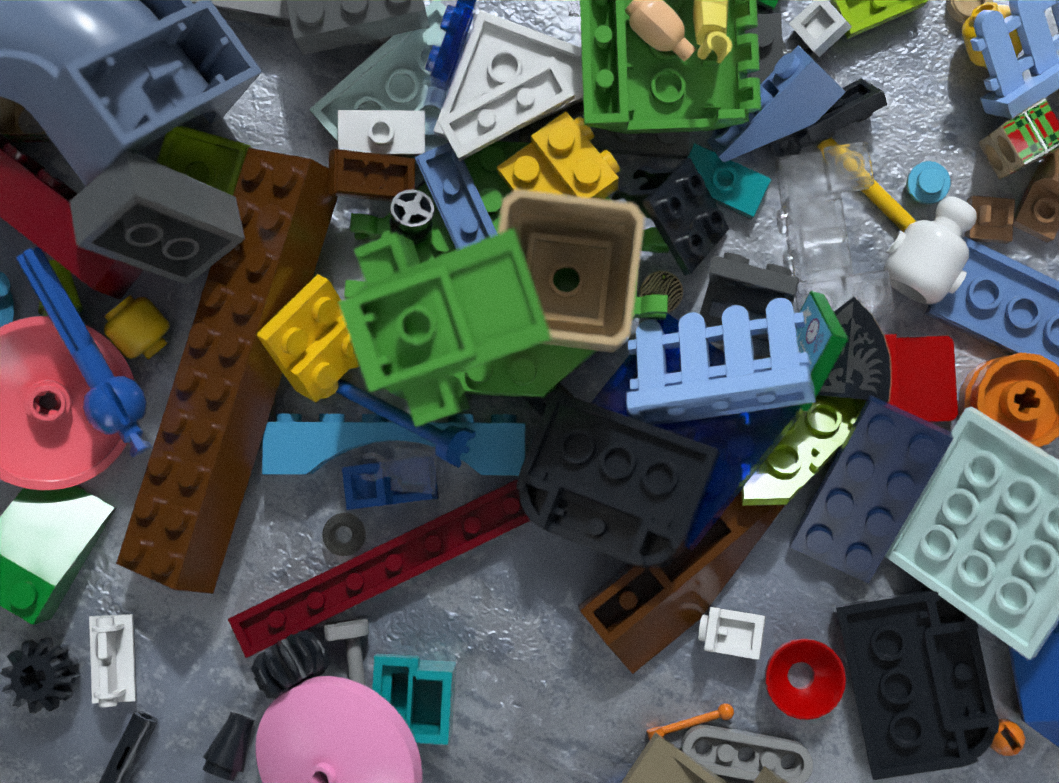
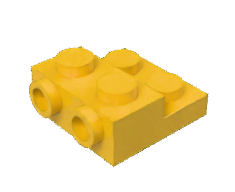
M565 111L531 135L532 142L497 166V172L512 192L517 189L604 200L618 189L619 177L616 173L620 171V167L608 150L605 149L599 153L590 140L594 138V134L589 126L584 125V119L578 116L573 120L568 112Z
M319 274L256 334L294 390L315 403L320 399L332 396L339 387L338 380L349 369L360 367L338 303L342 300L329 279Z

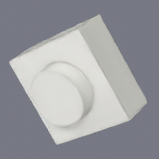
M813 0L789 23L818 57L852 27L828 0Z

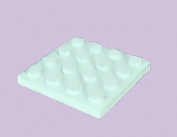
M968 407L964 410L952 431L954 439L885 557L932 591L938 592L939 596L1030 660L1037 655L1059 622V460L974 407Z

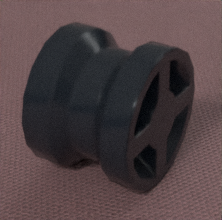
M413 189L398 193L392 199L390 205L391 234L398 233L412 240L414 245H418L426 241L431 235L434 204L430 197L422 191ZM418 218L416 222H410L411 219Z

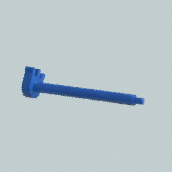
M341 378L338 380L339 387L336 393L436 445L435 453L437 457L457 468L461 467L460 455L463 452H469L470 448L466 446V443L475 437L476 432L466 427L460 428L455 425H450L444 431L429 423L415 427L411 414Z

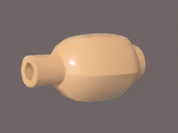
M633 0L625 9V12L630 16L629 23L632 30L656 50L663 52L672 50L684 62L696 50L684 37L685 27L682 20L664 0Z

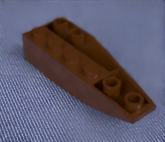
M738 475L699 507L688 535L690 541L681 555L666 567L640 568L628 564L578 605L580 612L628 670L634 674L701 619L702 615H704L785 505H742L740 475Z

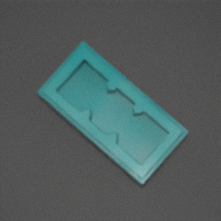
M694 143L688 157L691 158L697 171L702 175L715 203L752 220L771 178L732 160L723 162L715 152Z

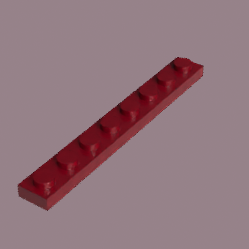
M517 479L228 618L245 657L248 658L273 646L277 641L285 639L290 634L295 635L300 631H304L529 522L530 518L525 513L520 501Z

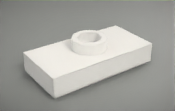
M338 110V149L390 156H419L425 153V111Z

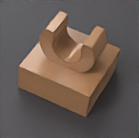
M971 196L967 199V203L976 210L977 219L974 226L965 232V237L977 242L1007 244L1012 241L1015 199Z

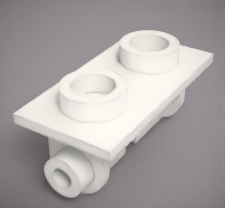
M133 614L89 616L92 703H99V707L116 706L117 702L136 701Z

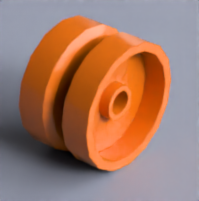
M1016 353L980 363L967 374L959 390L958 410L960 417L966 408L974 407L1036 447L1050 444L1059 436V366L1039 354Z

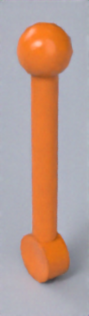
M723 703L718 707V710L669 725L650 728L646 730L648 740L652 738L655 732L664 737L666 734L719 718L730 720L734 715V709L730 704Z

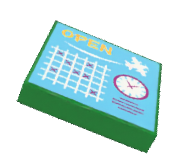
M810 291L800 310L804 315L805 327L797 328L796 330L799 353L807 352L809 356L810 367L808 369L816 399L848 338L825 295ZM813 402L792 406L795 409L807 412Z

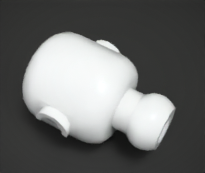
M950 196L939 202L935 211L936 218L934 221H915L907 227L904 233L899 231L896 235V240L886 252L889 254L883 271L886 281L901 294L923 304H936L940 302L948 292L953 294L967 275V272L962 269L969 258V249L961 235L974 226L977 212L967 202Z

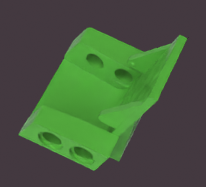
M514 228L421 264L413 241L398 233H393L354 249L367 285L356 291L355 296L338 302L368 391L387 390L406 400L415 427L470 408L461 380L452 374L477 367L552 339Z

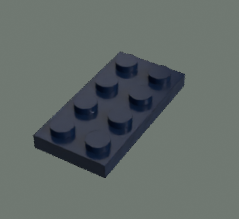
M870 395L790 539V548L869 584L954 439L952 432Z

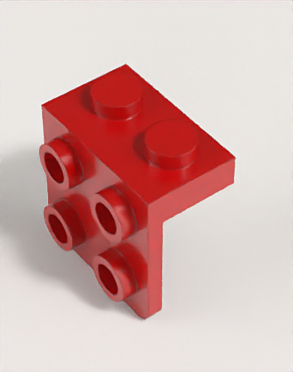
M885 334L891 356L892 375L890 402L886 403L928 422L952 421L956 419L958 404L953 339L949 336L897 338V334Z

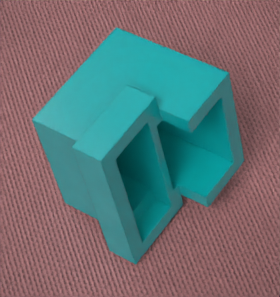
M375 654L372 690L382 696L397 710L408 725L416 743L448 745L453 731L456 662L420 660V656Z

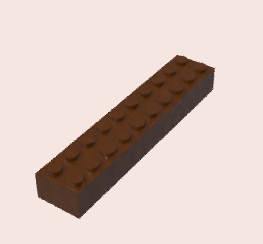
M248 148L233 194L236 197L245 240L210 267L116 562L117 565L174 590L213 594L283 374L256 334L312 280L338 196L328 195L329 168L311 158Z

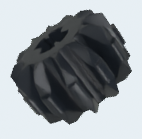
M300 631L295 635L290 634L285 639L277 641L273 646L266 648L264 653L256 657L251 667L255 675L254 680L260 691H264L267 699H276L299 682L324 674L330 663L326 655L327 651L321 640H317L313 632Z
M45 637L40 639L38 644L32 639L25 641L21 645V651L14 650L9 653L7 658L12 666L3 668L0 674L11 679V683L4 686L2 692L7 694L15 691L17 695L13 706L20 707L27 703L29 713L35 714L41 711L43 707L47 711H53L59 708L60 700L66 701L73 696L74 693L69 685L79 682L80 676L70 672L69 669L78 663V659L76 657H71L67 660L64 658L68 645L62 643L54 648L52 638ZM43 670L46 679L38 680L36 671Z

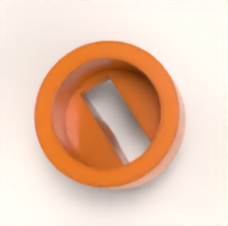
M998 719V733L995 734L990 748L1003 756L1018 754L1025 745L1026 739L1023 730L1010 720ZM1004 729L1008 731L1014 740L1012 746L1000 733Z

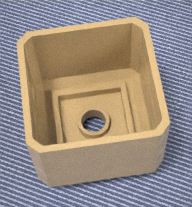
M517 189L502 200L498 234L512 228L515 229L552 337L551 340L540 344L613 353L627 342L631 332L645 219L635 204ZM562 268L573 269L579 276V284L571 292H562L553 283L555 273Z

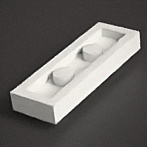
M553 56L439 118L438 123L460 162L575 99V94Z

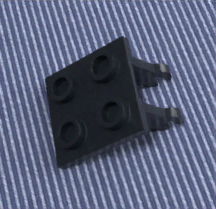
M690 157L683 159L675 168L654 170L650 166H641L634 172L633 179L636 180L644 177L647 179V182H644L639 187V191H633L628 187H620L612 195V200L625 199L627 203L635 204L644 217L652 219L683 275H690L730 228L725 221L723 213L718 209L708 191L702 175L697 171Z

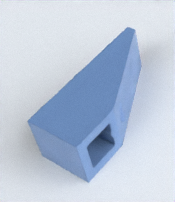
M798 45L791 53L784 55L777 62L774 71L760 85L761 111L749 113V122L713 130L712 136L707 142L723 162L729 161L815 124L846 91Z

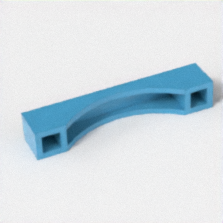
M276 414V422H267L263 434L262 474H314L334 458L352 449L372 443L407 441L422 443L435 448L436 445L393 422H388L387 419L378 414H362V422H345V414H319V422H302V414ZM451 414L448 416V423L428 422L442 431L450 425H455L460 428L466 427L476 432L475 437L466 443V446L470 448L469 452H463L460 455V459L480 475H519L525 460V423H517V415L493 414L491 415V423H474L473 414Z

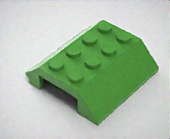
M580 0L585 126L624 134L713 131L749 122V113L761 111L760 78H747V74L760 71L758 34H746L745 32L746 30L758 27L757 0H729L727 36L731 40L732 48L721 64L717 63V54L713 50H711L705 60L700 59L697 55L701 45L697 44L695 36L693 0H664L680 17L685 27L684 37L696 48L694 53L685 62L672 50L664 52L656 50L632 30L629 23L630 16L625 12V9L633 0Z

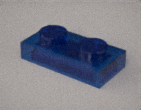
M457 0L456 6L448 4L440 25V30L446 31L441 47L433 45L425 70L431 72V86L447 91L476 13L477 0Z

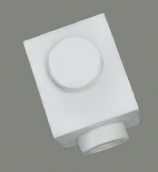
M710 607L709 616L702 615L698 640L705 642L704 651L760 660L766 616Z

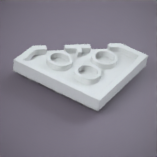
M479 10L438 119L553 56L571 86L575 99L526 126L583 101L581 47ZM437 120L433 130L434 134L447 139Z

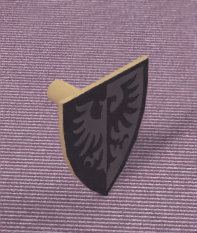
M853 297L834 311L848 340L818 395L867 400L871 395L884 402H890L892 381L891 356L885 336L873 315L856 297Z

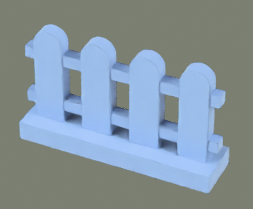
M1009 0L1011 15L1005 19L1000 12L993 10H983L976 16L974 30L977 37L970 40L974 51H982L990 75L983 81L986 90L991 92L980 98L985 113L1012 119L1059 89V0ZM1050 7L1058 29V33L1054 36H1051L1044 13ZM1015 29H1017L1024 55L1018 59L1009 35Z
M776 298L767 305V318L750 321L747 310L742 306L734 305L728 307L723 312L722 325L707 328L704 318L694 312L685 314L680 319L679 332L664 335L661 325L655 320L641 322L636 329V339L628 340L630 354H637L638 378L630 379L631 392H627V409L633 419L654 426L815 402L814 386L808 369L810 367L809 356L807 352L799 353L796 329L805 327L803 312L794 313L792 303L789 300ZM768 333L771 358L754 360L752 336ZM724 340L726 365L710 367L708 343ZM680 347L681 372L667 374L665 350Z

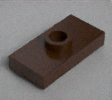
M342 149L329 151L328 195L392 202V199L398 193L404 190H415L414 158Z

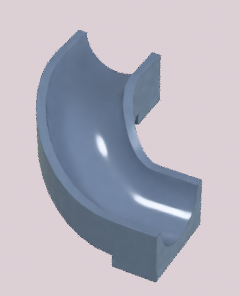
M0 0V97L17 102L33 115L85 186H88L127 150L136 154L165 133L201 114L204 115L210 124L223 118L262 73V70L211 0H201L194 4L190 0Z

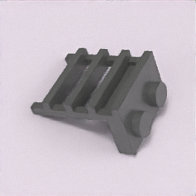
M724 253L723 258L713 255L708 270L709 284L700 315L704 318L707 326L714 327L722 325V318L709 315L713 301L729 306L739 305L747 311L766 315L767 305L776 298H785L793 305L799 278L791 276L792 270L780 265L767 264L766 269L749 265L750 260L738 254ZM768 333L752 336L754 339L769 343ZM713 342L708 343L709 353L725 357L724 345ZM754 354V360L767 358Z

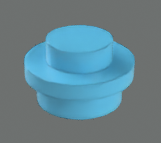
M925 161L916 165L909 172L906 185L910 196L915 201L921 204H934L947 195L951 180L949 173L942 165L933 161Z

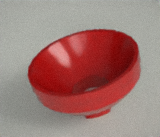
M806 638L790 640L773 652L765 668L764 679L769 697L777 708L788 716L803 720L817 719L832 711L842 699L846 685L844 666L838 655L822 642ZM799 662L807 663L812 670V679L804 687L792 686L788 680L789 669Z

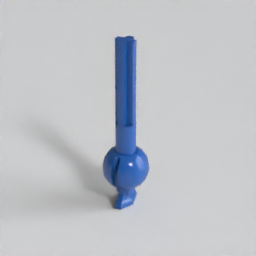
M36 247L23 251V254L17 256L16 260L90 388L84 396L83 404L87 421L94 429L106 435L118 432L122 441L130 444L131 449L129 453L132 458L153 448L150 442L142 439L141 436L144 432L138 423L146 414L147 400L144 391L134 380L126 376L113 375L43 250Z

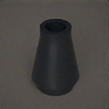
M230 712L227 721L203 756L206 759L203 770L214 776L236 781L238 773L244 772L251 730L255 720L235 712Z

